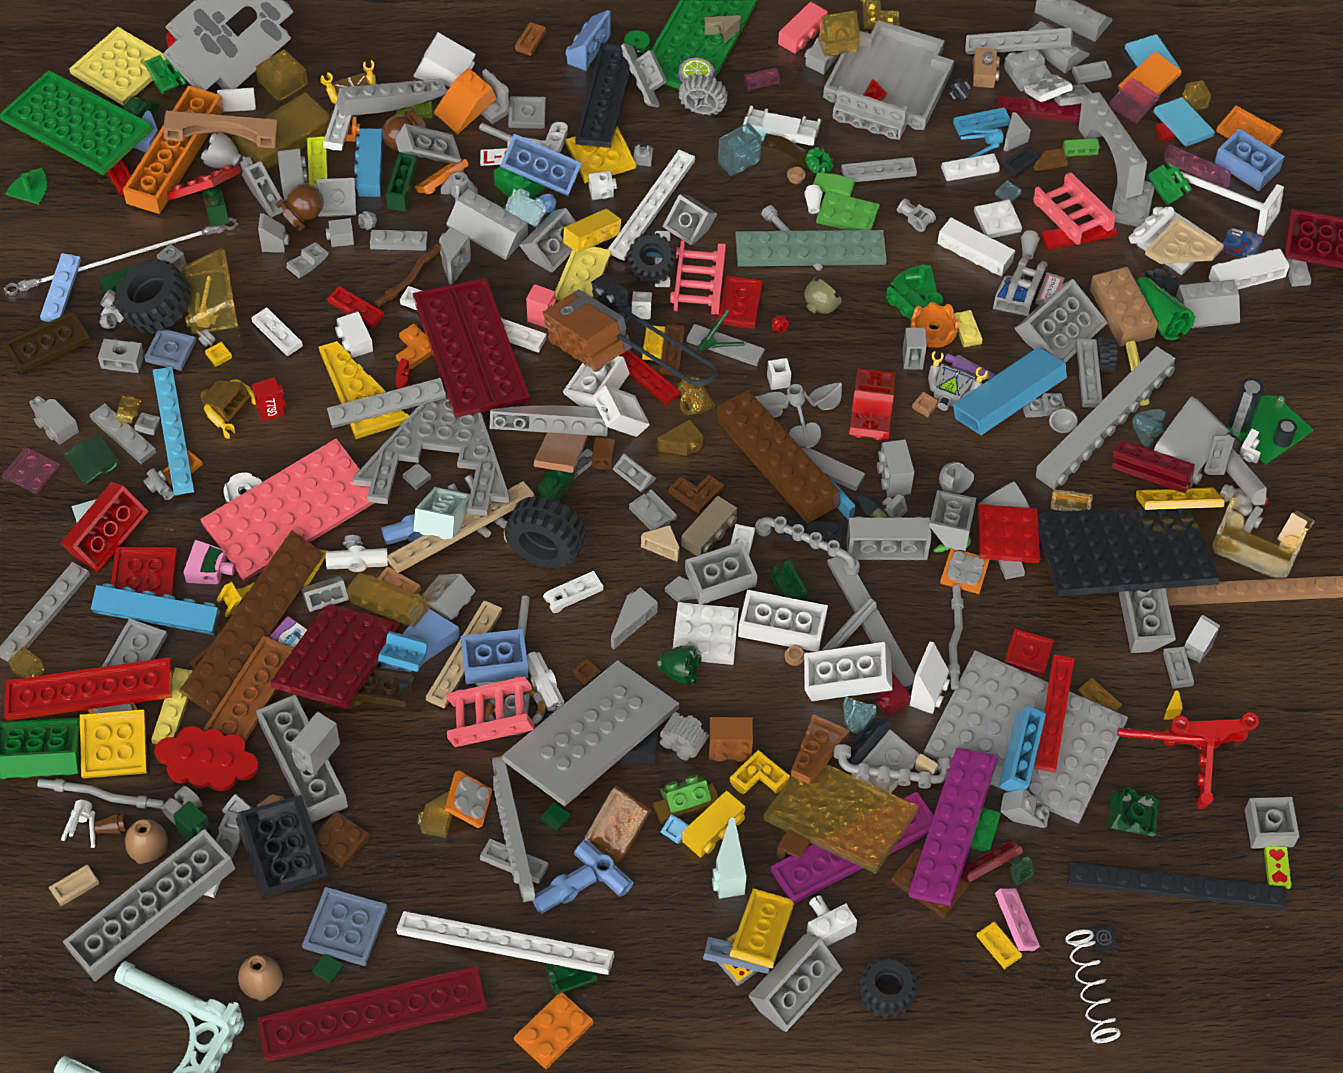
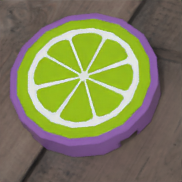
M689 58L679 67L680 81L683 82L689 75L694 76V74L699 76L701 74L704 76L709 75L713 79V65L703 58Z

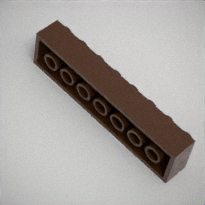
M749 390L716 407L718 424L807 524L840 506V490Z

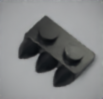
M1160 265L1146 271L1145 277L1152 279L1172 297H1176L1179 288L1177 284L1180 278L1170 276L1173 271L1172 268Z

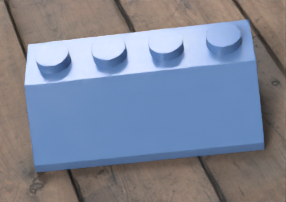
M513 134L500 167L568 196L582 163Z

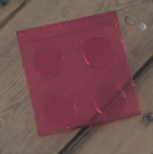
M1130 78L1108 106L1137 124L1154 103L1160 100V95L1135 79Z
M25 447L2 474V478L37 494L59 468L60 464Z

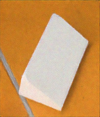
M254 88L217 90V94L222 96L223 112L256 109Z

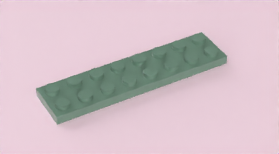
M883 230L739 231L735 233L737 266L886 265L887 261Z

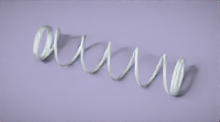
M1078 930L1070 933L1065 940L1070 945L1078 946L1070 956L1074 963L1083 965L1077 971L1076 979L1081 983L1089 984L1081 992V998L1086 1002L1095 1003L1086 1012L1087 1019L1099 1023L1091 1031V1038L1097 1043L1109 1042L1120 1036L1119 1029L1105 1028L1094 1034L1093 1031L1101 1024L1113 1022L1116 1018H1110L1105 1021L1092 1020L1089 1018L1088 1012L1095 1005L1110 1002L1111 999L1107 998L1095 1002L1088 1001L1083 997L1084 990L1089 986L1104 983L1106 980L1100 979L1095 982H1084L1077 977L1078 972L1087 965L1098 964L1101 961L1095 960L1089 963H1079L1072 958L1073 953L1083 946H1091L1096 942L1090 941L1094 936L1092 931ZM1079 934H1091L1082 940L1069 941L1071 937ZM1117 1032L1115 1035L1111 1037L1102 1039L1095 1038L1098 1035L1104 1033Z

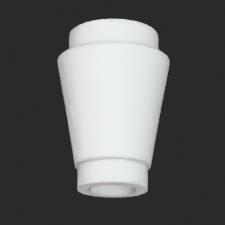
M810 185L804 192L808 210L811 214H816L820 210L823 192L818 185Z

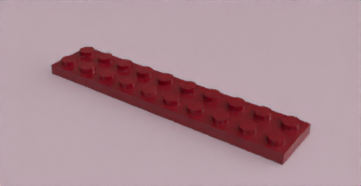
M475 966L259 1017L257 1020L265 1061L270 1062L487 1010L478 969Z

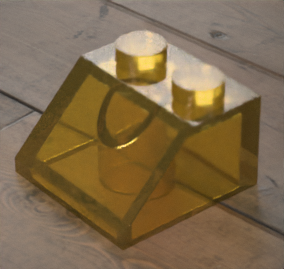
M856 10L821 16L819 43L825 57L859 51L860 33Z

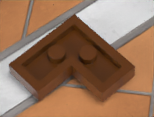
M708 475L696 487L681 476L668 489V493L700 514L724 490V484Z

